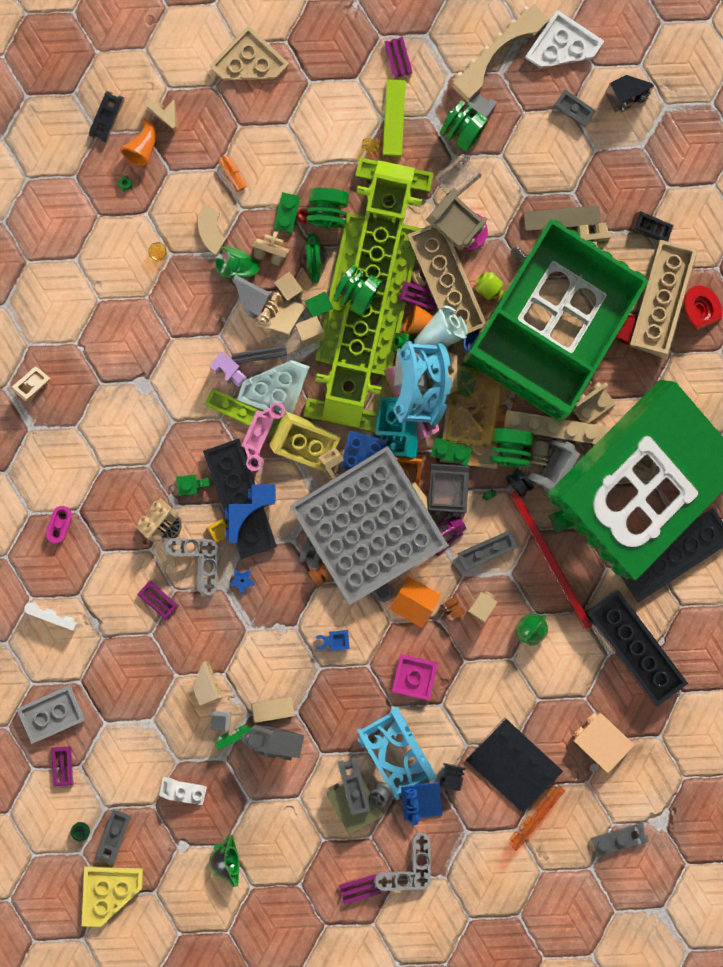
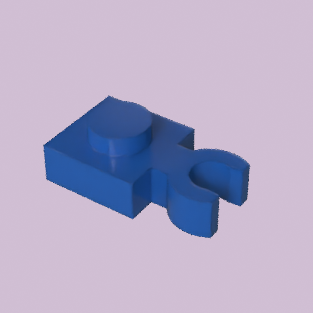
M348 630L331 631L327 638L323 635L316 636V639L324 640L322 646H317L319 650L329 645L331 651L350 649Z

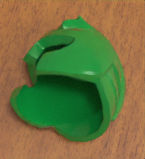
M221 247L220 249L225 250L229 256L227 264L223 259H215L216 269L221 278L234 279L235 275L241 278L251 277L259 271L258 261L249 257L241 249Z
M528 614L519 620L516 626V634L519 635L522 643L534 646L541 643L547 637L548 625L546 615Z

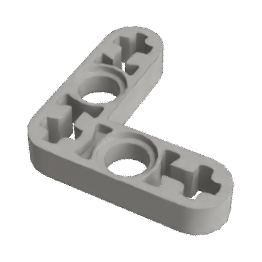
M170 538L165 540L162 549L166 555L198 557V591L202 595L214 594L217 589L218 546L216 542L211 539ZM189 542L194 545L192 553L186 550V545ZM171 544L181 545L180 549L173 550L169 549L168 546ZM200 546H211V550H200ZM206 562H209L212 566L209 573H206L203 568ZM204 585H211V588L206 589L204 588Z
M417 832L412 837V871L380 872L374 878L375 886L382 891L423 890L428 888L431 883V846L429 836L423 832ZM420 836L426 840V842L422 843V849L426 850V853L416 852V849L420 850V844L416 843ZM420 855L426 857V863L423 866H418L416 863V859ZM416 869H426V872L422 871V876L426 879L422 885L417 882V879H420V872H416ZM394 875V887H392L391 882L385 883L383 887L382 884L378 883L379 880H382V876L387 880H392L391 876ZM402 875L406 876L408 880L405 886H399L397 883V879Z

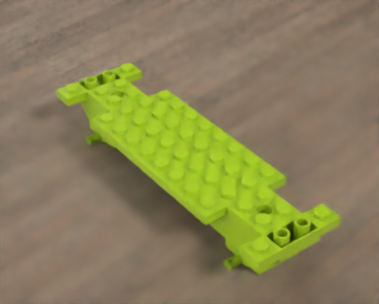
M359 157L355 177L372 181L369 188L358 186L356 194L366 195L368 198L366 215L362 216L347 212L346 227H344L329 295L333 309L325 313L322 327L325 340L319 342L315 359L316 362L333 366L328 376L318 373L316 375L315 381L327 383L325 401L307 398L303 417L375 432L378 413L364 410V405L368 393L380 395L381 387L370 385L371 373L385 376L383 370L393 366L395 356L393 341L395 334L400 333L406 305L405 302L397 299L400 296L399 291L402 289V281L411 282L416 259L407 235L422 229L404 225L408 206L420 207L422 199L411 197L410 192L411 189L430 193L434 173ZM386 198H391L394 204L386 206L383 201ZM352 265L358 267L355 276L361 270L364 271L363 281L370 275L382 281L378 292L362 317L350 310L353 301L350 300L345 306H342L341 303L344 296L338 302L333 300L340 279ZM351 382L354 385V389L351 392H346L343 389L345 383Z

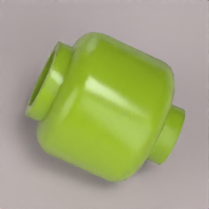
M484 272L475 281L476 291L486 300L498 299L503 293V282L493 272Z

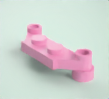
M274 403L270 408L262 412L257 410L241 445L245 447L248 457L246 465L251 471H257L261 468L263 462L260 451L273 421L285 414V407L281 403ZM279 407L281 413L276 412L275 408ZM253 459L258 461V465L253 463Z

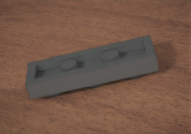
M509 530L461 551L457 555L466 571L518 547Z

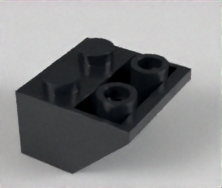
M625 75L609 83L605 94L615 113L620 110L625 112L631 108L632 104L636 102L641 104L648 100L654 85L653 83Z

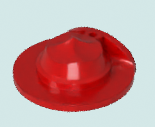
M696 285L686 292L683 302L684 311L690 323L697 330L721 321L723 317L722 306L718 297L711 289L702 285Z

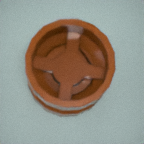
M325 564L320 565L316 570L312 569L308 572L316 588L321 587L326 581L334 580Z
M456 596L440 605L442 611L446 612V618L449 622L465 614L464 609L459 606V600Z

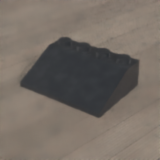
M505 717L465 759L522 813L563 772Z

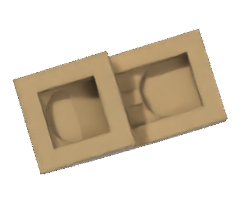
M292 697L251 703L254 723L295 716Z

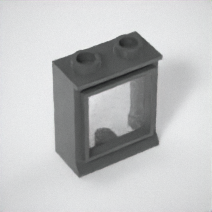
M431 464L428 511H432V515H443V512H451V516L462 517V513H467L470 466Z

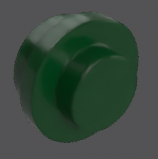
M77 822L71 827V836L76 841H84L90 835V828L85 822Z

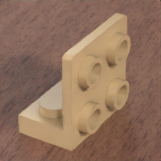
M600 382L588 390L590 394L585 396L583 393L572 410L580 422L590 423L615 405L605 390L608 386L606 382L602 385Z

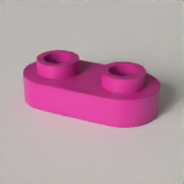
M58 506L52 513L46 530V537L52 543H61L67 535L72 520V511L68 507ZM62 512L66 513L65 519L60 518ZM56 530L60 532V535L57 538L53 535L54 531Z

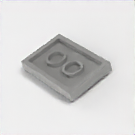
M71 685L17 708L31 744L86 720Z

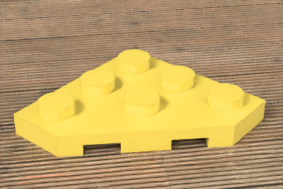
M85 866L82 926L101 927L135 896L143 886V868Z

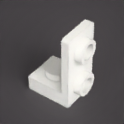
M163 776L159 796L168 800L203 805L207 787L180 782Z

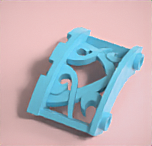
M407 341L398 352L402 366V388L393 410L400 423L415 421L429 422L430 425H437L446 410L445 400L451 390V377H448L450 360L444 343H438L435 346L412 344ZM426 371L428 377L433 381V386L422 396L417 383L421 375Z
M398 707L390 710V714L363 729H358L360 737L357 739L362 748H367L386 784L392 788L395 799L399 800L402 786L418 785L427 780L432 782L437 779V776L416 742ZM395 721L387 731L383 728L384 726ZM380 729L384 734L383 739L379 735H374L377 738V742L371 743L368 736ZM398 734H401L403 740L397 742L392 738V735L396 738ZM389 741L399 747L410 745L411 749L404 757V767H398L385 761V753ZM373 749H379L378 758L375 755ZM414 757L416 762L414 764L410 763L411 768H409L408 758ZM384 769L393 772L390 777L387 776ZM420 773L419 775L411 778V774ZM403 774H407L409 780L396 787L393 782L394 779L399 778L402 782Z

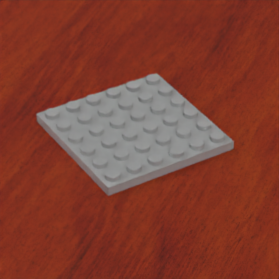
M389 446L290 506L349 606L449 546Z

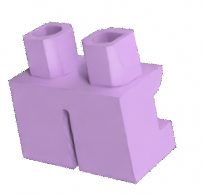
M222 351L209 366L215 374L220 370L225 373L228 384L232 381L240 387L246 379V376L239 371L240 366Z

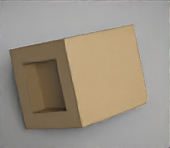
M290 271L274 282L275 287L287 301L297 294L301 295L303 293V289Z
M317 316L296 324L304 348L325 340L324 331Z
M336 448L319 457L332 480L336 478L334 474L343 469L340 466L344 460Z

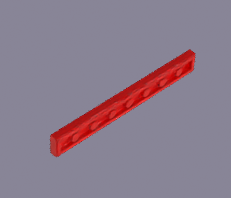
M518 491L509 495L583 629L591 627L592 624Z

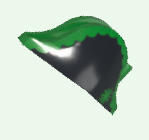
M313 233L308 234L301 249L299 259L302 268L311 282L319 283L327 265L328 256L318 237Z
M228 835L222 844L214 845L209 865L214 875L224 878L232 887H238L239 856L233 835Z

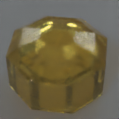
M370 138L363 139L362 149L370 153L379 152V141Z
M160 242L152 243L148 249L149 257L156 262L163 261L167 256L166 246Z

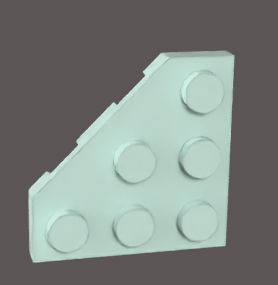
M290 360L251 377L242 383L237 400L262 410L270 408L274 403H281L284 405L286 412L293 414L309 366ZM276 407V412L281 413V409Z

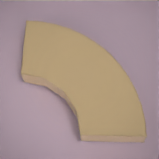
M203 203L198 216L200 237L208 250L217 256L221 250L220 248L226 241V238L220 234L218 229L220 213Z

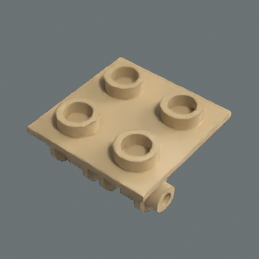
M280 291L273 292L272 298L266 303L267 305H265L264 311L259 315L255 325L289 335L306 305L283 299Z
M160 498L151 505L150 511L139 520L136 528L155 543L164 535L158 527L166 532L160 524L164 523L170 528V525L164 520L172 525L178 518L177 515L179 513Z

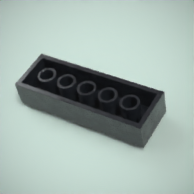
M614 590L585 612L654 706L658 707L688 684L619 590Z

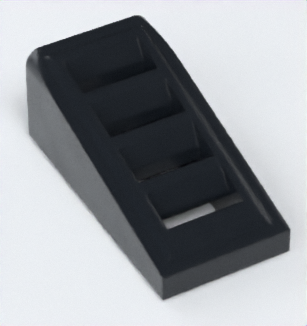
M639 211L634 214L629 230L658 241H669L674 225ZM650 222L649 228H648V230H647V229H646L647 223ZM655 224H657L658 226H657L656 232L654 233L653 230H654ZM662 227H665L663 236H661Z

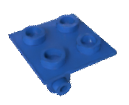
M349 431L343 455L344 461H342L340 467L345 469L353 468L384 449L387 440Z
M439 782L401 787L404 820H409L411 825H418L420 818L443 815Z

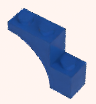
M275 484L252 485V489H248V500L252 501V504H229V509H225V520H229V528H225V538L229 539L230 544L238 543L240 529L253 512L265 506L276 505Z

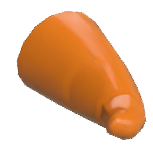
M145 118L142 119L144 128L141 133L120 147L122 155L128 161L138 166L148 165L156 139L154 124Z
M415 305L406 319L403 332L406 334H419L434 316Z

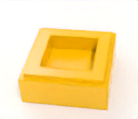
M224 518L206 528L217 544L226 539L225 528L229 527Z

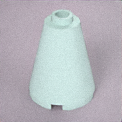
M443 306L419 333L414 342L415 344L435 346L438 343H444L446 347L466 338L465 336L468 334L467 326L461 316L457 317L454 314L456 310L450 306Z

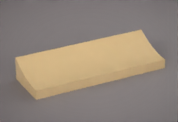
M432 225L408 234L407 237L438 310L443 306H450L456 310L454 314L457 317H462L467 326L468 334L482 329L486 321L453 244Z
M660 240L630 347L646 351L666 360L668 359L684 296L697 256V248Z

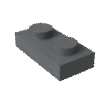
M567 90L563 91L554 104L555 108L584 128L596 112L595 109Z

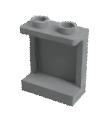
M556 439V441L548 440V443L554 447V450L548 462H546L547 467H543L539 475L528 472L526 476L532 483L548 491L573 468L580 456V453L575 451L576 447L569 442H563L560 439Z

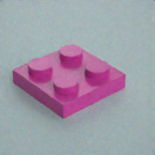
M400 654L392 692L430 700L438 663Z

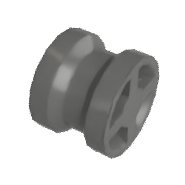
M378 782L374 790L370 792L369 799L374 805L383 807L388 802V799L392 797L393 790L388 784Z

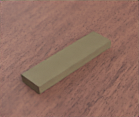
M599 205L523 212L525 232L541 231L550 219L562 222L565 228H575L580 225L595 226V224L601 223Z

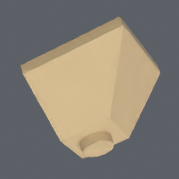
M209 660L202 662L193 685L194 691L191 692L195 703L199 702V705L223 696Z

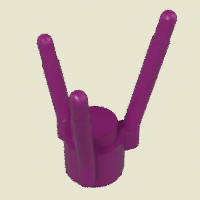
M459 516L455 519L451 517L436 523L437 527L448 524V529L441 533L443 536L448 533L454 535L447 542L449 546L463 535V531L467 530ZM446 547V548H444L443 550H441V551H439L438 553H436V556H439V555H440L443 551H445L448 547Z

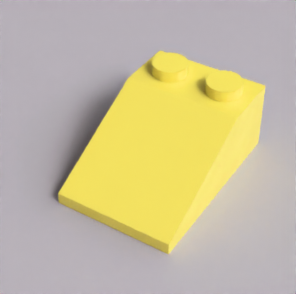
M285 411L269 446L275 454L325 471L326 469L319 457L336 448L341 437L302 417Z

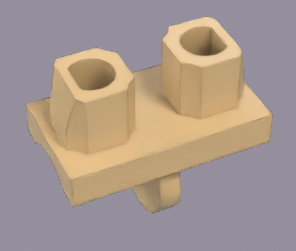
M605 222L595 224V234H589L588 225L577 227V233L580 234V237L586 241H592L599 249L604 248V243L597 242L609 241L612 237L611 232H608Z
M274 232L272 236L265 234L264 240L257 238L253 244V247H255V258L264 260L266 252L273 253L271 263L278 266L281 265L290 249L281 247L284 240L277 238V232Z

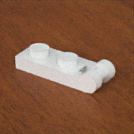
M27 603L24 608L25 612L32 616L72 631H76L79 624L74 622L75 618L71 616H57V611L49 608H46L45 611L41 610L36 603Z

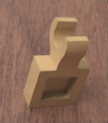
M171 544L168 546V548L173 550L175 549V545ZM166 555L167 559L161 566L162 572H166L165 568L168 564L172 565V572H176L175 556Z

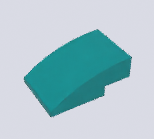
M380 397L375 435L387 440L385 447L389 446L395 457L416 458L418 441L417 422H399L393 410L399 397Z

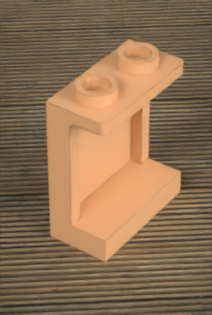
M600 712L597 714L592 713L586 720L588 722L584 728L579 727L574 732L573 741L599 764L604 771L609 773L634 744Z

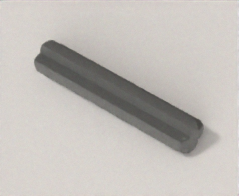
M277 346L232 354V360L236 364L283 357L287 355V349L285 346Z

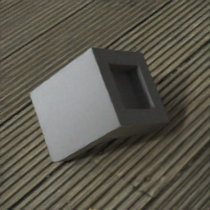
M477 94L472 102L468 103L467 108L471 106V113L475 115L479 112L488 118L496 108L497 102L493 99L488 101L480 94Z
M212 710L210 730L230 732L232 712Z

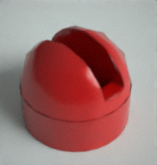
M301 208L297 212V219L300 223L307 224V219L301 212L303 211L307 216L310 214H308L307 208Z

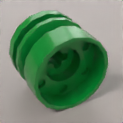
M461 101L449 112L439 134L445 136L450 130L451 132L447 140L450 141L457 135L456 146L467 152L480 136L489 119L479 112L471 118L472 107L469 106L463 112L466 103Z
M318 187L310 189L309 203L317 207L308 209L307 212L310 215L307 216L306 222L325 229L346 227V220L344 218H347V213L339 209L348 207L349 193L333 188Z
M352 265L340 279L333 300L338 302L344 296L341 303L342 306H345L350 300L353 301L350 310L362 317L378 292L382 281L372 275L363 281L364 271L361 270L355 276L358 267Z
M494 428L492 441L501 444L500 448H491V452L499 453V456H490V461L506 467L519 468L530 466V461L523 460L522 457H531V453L523 451V447L532 446L534 433Z

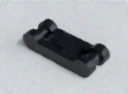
M109 91L105 92L89 131L90 137L95 138L96 136L106 143L109 140L110 133L125 100V97L114 96ZM109 102L115 104L113 108L108 106ZM99 125L105 126L104 131L98 130Z

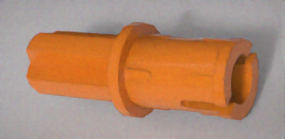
M228 155L221 157L219 162L227 174L226 178H229L236 192L245 189L247 185L239 173L240 170L235 168Z

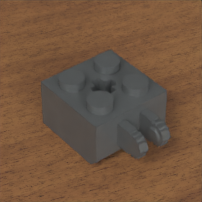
M254 725L251 727L250 733H245L241 738L242 742L247 744L248 748L254 749L256 754L270 758L280 757L284 760H292V757L300 758L304 735L285 729Z

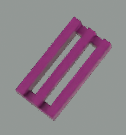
M403 36L398 39L394 38L391 41H384L394 79L413 74ZM398 43H400L401 49L408 71H404L399 49L397 46ZM390 45L394 47L401 73H397Z
M402 281V289L399 291L400 296H398L397 300L414 306L417 305L429 311L434 310L435 300L429 289ZM407 287L431 295L432 299L407 291ZM405 295H408V296H411V297H414V298H417V299L426 301V302L431 303V304H430V305H427V304H424V303L415 301V300H413V299H410V298L405 297Z
M151 580L137 594L165 620L179 606ZM149 586H151L162 597H164L172 605V607H168L160 598H158L151 590H149ZM146 591L168 612L166 614L162 612L143 593Z
M71 746L52 747L53 786L74 785ZM56 751L60 753L61 782H58ZM64 751H67L68 780H69V781H67V782H66V776H65Z
M376 874L340 884L339 888L344 904L381 894V890L374 883L348 891L344 890L346 887L373 880ZM376 887L374 891L350 898L346 897L347 895Z

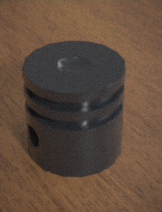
M443 763V772H441L439 779L440 787L461 791L464 779L462 775L465 774L463 770L465 771L466 768Z

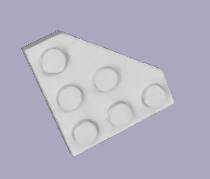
M557 10L525 58L539 68L593 59L603 45L604 40Z

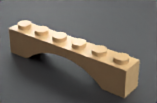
M534 3L530 7L526 6L520 12L521 16L517 20L513 19L506 26L508 29L503 34L500 32L493 39L494 43L490 47L487 45L481 50V56L477 60L473 58L467 64V69L463 73L460 71L453 78V88L468 103L482 90L485 72L497 53L516 41L535 38L549 23L550 19Z
M510 410L505 412L503 423L504 429L534 433L535 436L568 440L592 446L612 428L564 419L559 422L552 417Z

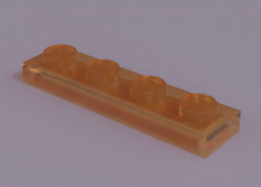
M552 786L546 793L548 797L544 802L540 801L535 806V813L531 817L528 815L522 822V829L519 832L515 831L511 835L509 845L514 850H518L563 795L565 790L561 786Z

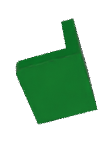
M325 291L304 301L311 317L317 316L318 319L320 315L333 309Z

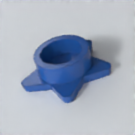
M234 570L235 579L230 583V586L238 587L243 594L247 587L255 585L250 579L251 571L247 570L242 573Z

